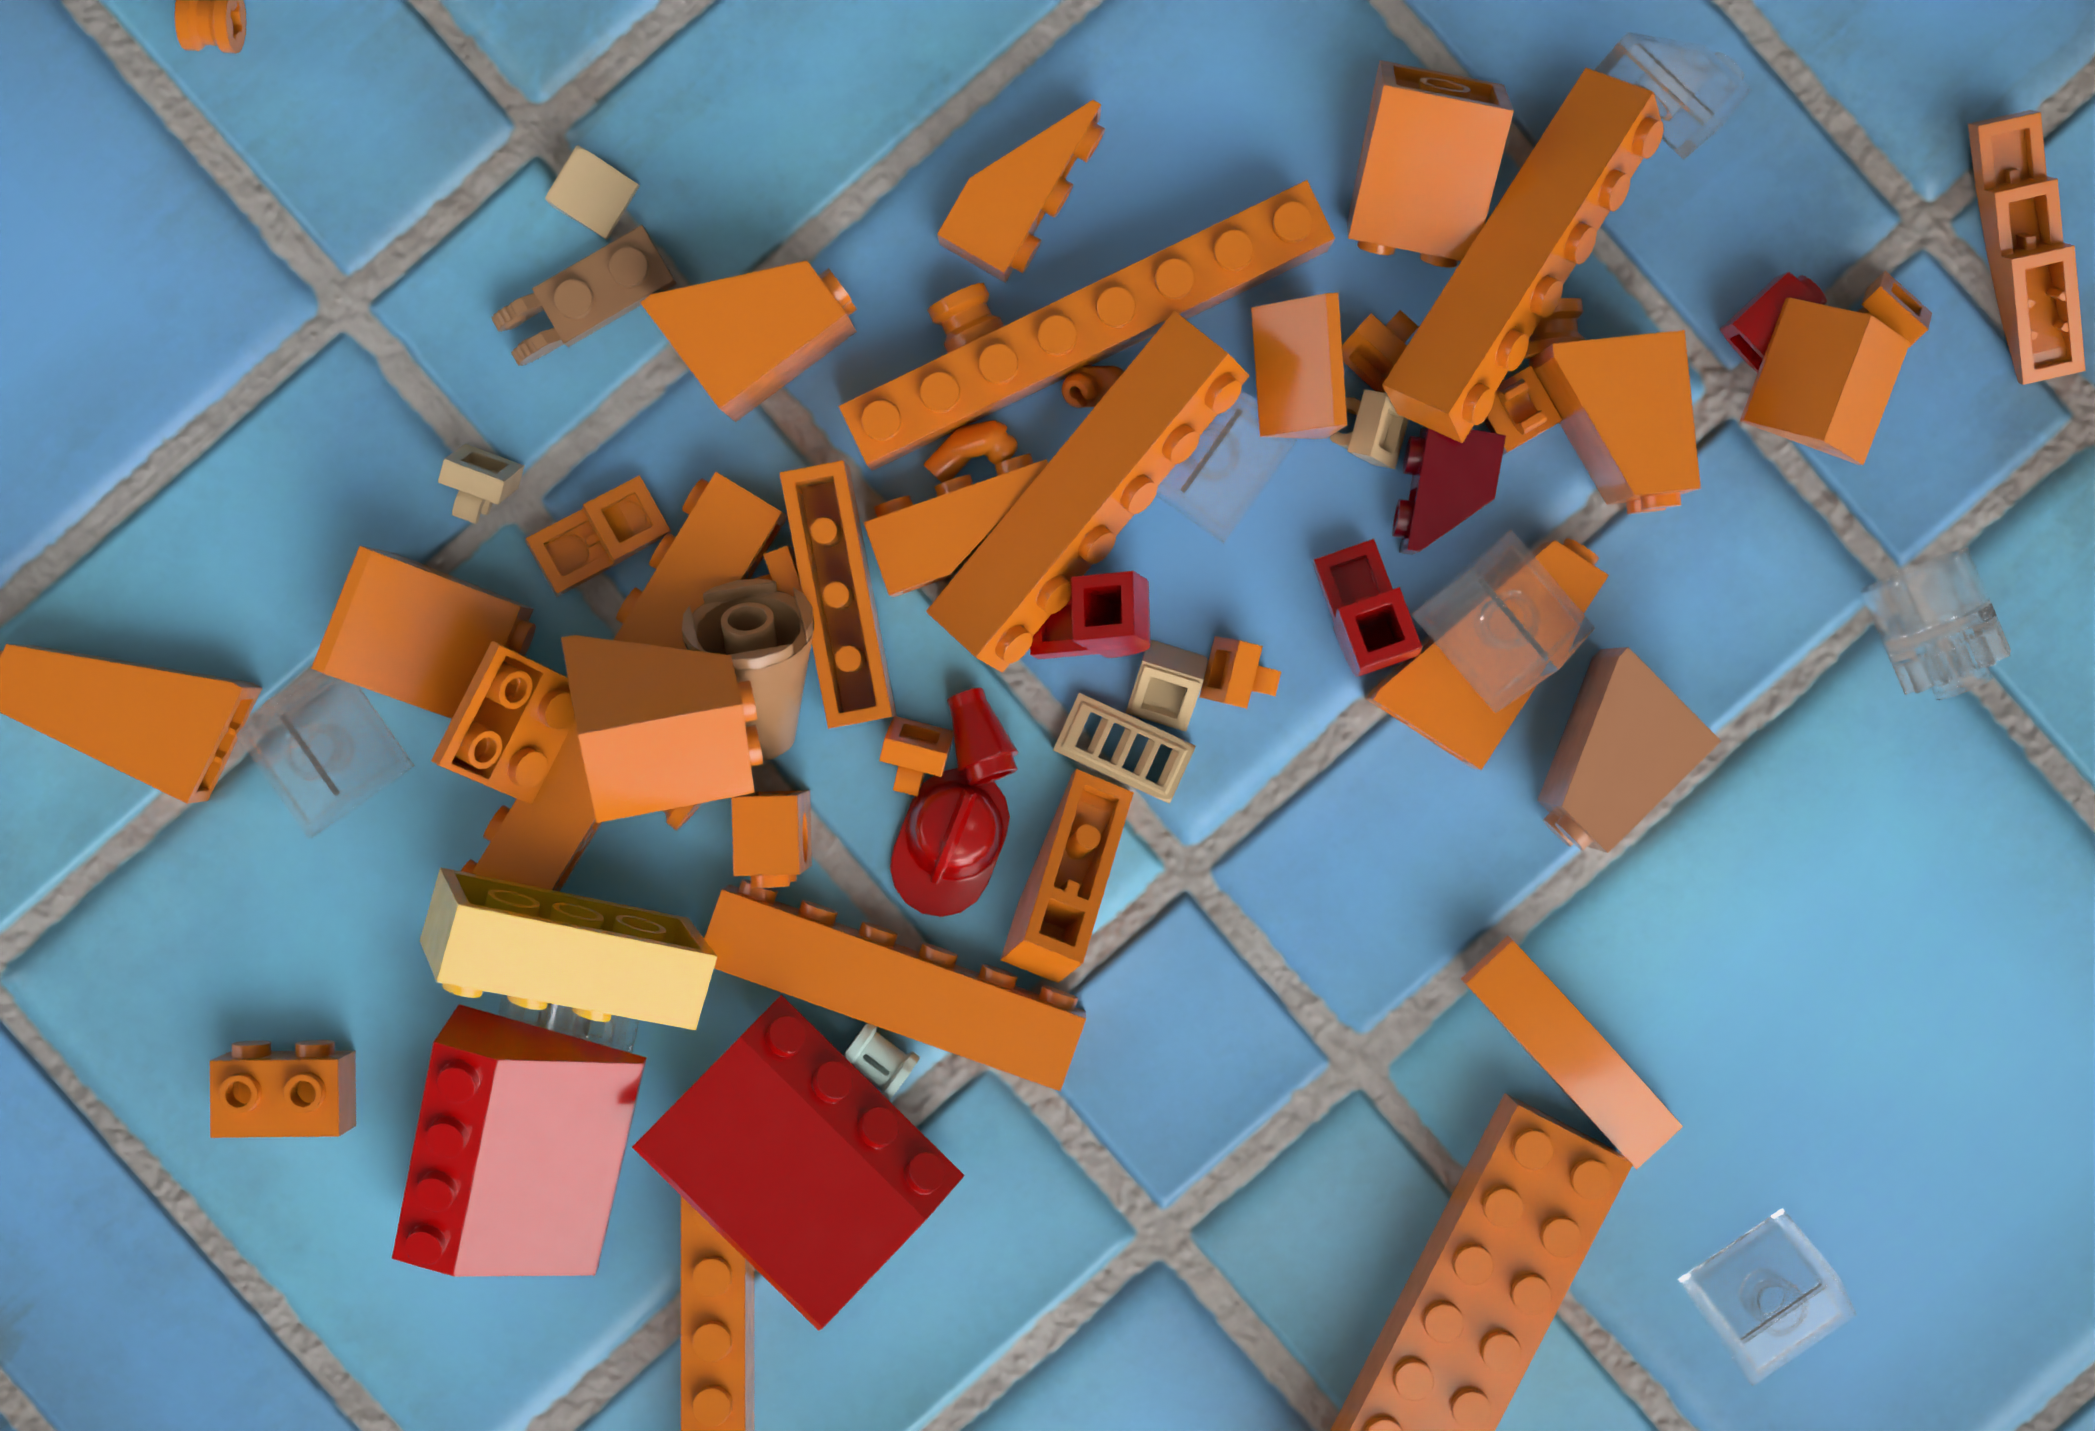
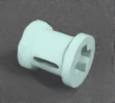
M866 1023L843 1056L890 1100L921 1057L913 1051L908 1054L904 1053L876 1032L877 1026Z

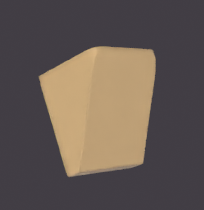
M577 145L548 191L545 200L553 208L608 240L640 186L588 150Z
M1150 640L1151 647L1144 651L1126 713L1186 732L1204 681L1208 659L1197 653Z

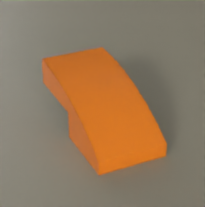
M639 475L584 503L581 510L526 537L525 542L553 593L558 597L663 538L667 533H670L671 530Z

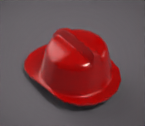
M958 768L943 771L942 777L934 775L921 785L918 797L914 796L899 832L893 848L890 865L894 887L906 904L922 914L944 917L961 913L978 901L989 883L1007 837L1010 820L1006 798L995 782L970 787L966 774H959Z

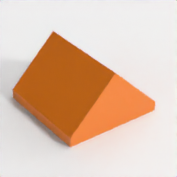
M1325 293L1251 307L1260 437L1324 439L1347 426L1339 293Z
M1786 298L1740 422L1851 463L1864 465L1910 342L1870 314Z

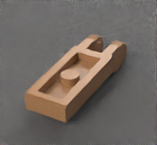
M641 225L532 288L534 293L511 302L508 306L498 310L491 318L497 330L502 332L520 326L526 320L542 311L546 312L554 328L525 339L511 352L518 366H523L564 344L570 347L641 305L640 302L649 295L664 292L675 286L677 282L647 230Z

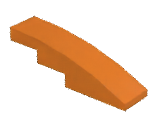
M2027 110L1969 123L1968 130L1975 187L1986 253L2001 322L2017 381L2025 385L2086 371L2075 246L2063 242L2058 179L2049 177L2046 173L2041 112Z
M1508 935L1461 978L1466 986L1529 1056L1552 1078L1579 1110L1593 1122L1625 1158L1633 1163V1167L1636 1170L1683 1127L1602 1035Z

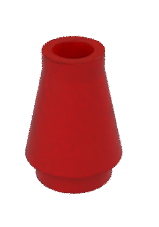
M983 688L969 689L948 698L947 703L952 717L958 773L966 774L969 786L974 787L991 783L1016 772L1018 768L1014 756L1019 752L988 703Z

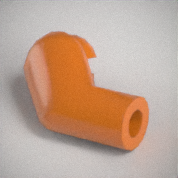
M1117 366L1081 367L1069 374L1064 380L1061 389L1063 398L1070 406L1075 408L1095 407L1124 371Z
M991 420L964 425L957 428L927 459L923 466L943 483L953 479L974 457L984 454L994 465L1009 460L1017 451L1018 443L1012 435L1006 432L1008 427L999 421Z

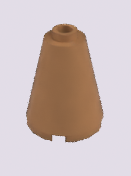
M767 579L736 580L715 586L703 593L704 604L693 613H691L690 606L683 614L682 635L687 650L731 655L737 682L750 680L757 720L745 722L746 727L756 725L763 761H766L788 751L796 738L814 633L813 608L805 595L793 588L794 596L777 591L776 581Z

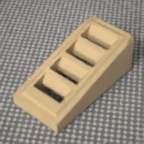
M1078 693L1053 751L1170 804L1196 745ZM1090 712L1101 716L1102 719L1087 751L1075 745ZM1116 723L1125 727V730L1109 762L1100 758L1099 755L1113 724ZM1138 733L1149 739L1134 772L1122 768ZM1163 744L1171 748L1172 751L1157 783L1146 779V776L1160 745Z

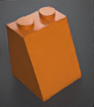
M1380 60L1347 219L1348 239L1358 240L1357 246L1370 253L1393 255L1395 249L1398 248L1421 253L1420 259L1431 265L1446 268L1457 267L1458 261H1462L1486 222L1514 112L1505 86L1503 84Z
M807 260L651 294L640 302L718 408L735 422L857 332L848 317L857 310L852 303L851 297L829 268L818 275Z
M1685 330L1553 343L1529 360V366H1532L1563 420L1560 422L1562 429L1607 505L1626 503L1627 514L1663 511L1669 507L1681 506L1682 494L1701 489Z
M359 546L311 669L452 719L492 641L525 656L535 633V624L529 622L534 608L394 552Z
M579 635L561 637L577 732L596 823L755 793L751 766L763 764L756 725L746 727L745 722L757 720L756 706L750 680L737 682L731 655Z

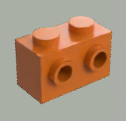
M241 1041L231 1044L232 1052L209 1061L210 1138L339 1137L356 1126V1051H335V1041H300L295 1043V1051H271L270 1041Z

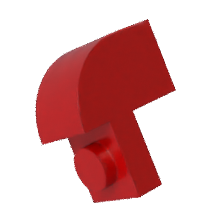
M1374 539L1313 559V568L1334 622L1333 630L1343 655L1356 677L1420 655L1422 645L1400 587L1392 588Z
M1135 571L1071 577L1072 597L1070 601L1060 611L1051 614L1034 634L1030 646V655L1037 659L1100 654L1106 658H1116L1148 650L1151 647L1149 581Z

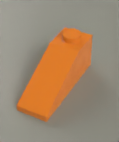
M1078 769L1072 773L1019 899L1000 959L1001 961L1056 983L1062 981L1083 964L1134 792Z

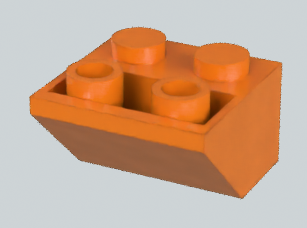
M492 641L431 762L532 805L575 721L568 677Z

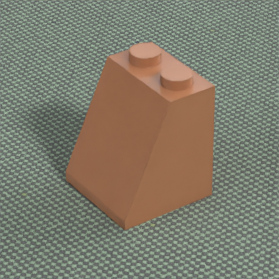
M1629 647L1600 649L1591 659L1537 800L1549 812L1543 819V822L1569 847L1574 844L1582 851L1589 847L1609 853L1721 740Z

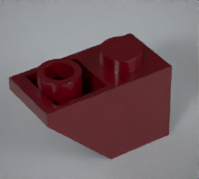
M1423 426L1420 429L1419 437H1409L1403 462V474L1412 475L1408 500H1398L1392 525V536L1401 538L1399 553L1413 555L1422 551L1495 499L1506 435L1471 429L1464 442L1460 443Z

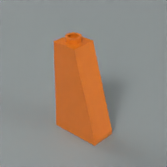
M1566 538L1563 544L1556 540L1543 543L1425 643L1419 656L1404 661L1371 690L1366 700L1470 768L1482 770L1609 575L1595 566L1599 557L1584 545L1570 538Z
M6 644L4 650L0 651V713L185 803L209 800L263 688L248 681L34 645Z

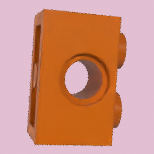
M810 790L754 791L755 793L732 797L733 876H750L751 887L754 888L790 886V882L797 881V875H800L812 866Z

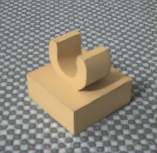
M1364 389L1361 401L1356 398H1346V411L1357 415L1353 431L1348 434L1336 432L1330 436L1331 441L1372 465L1395 469L1409 419L1397 414L1387 393Z
M464 444L444 458L438 483L459 490L454 501L452 515L477 524L481 514H489L493 503L499 505L519 488L524 465Z

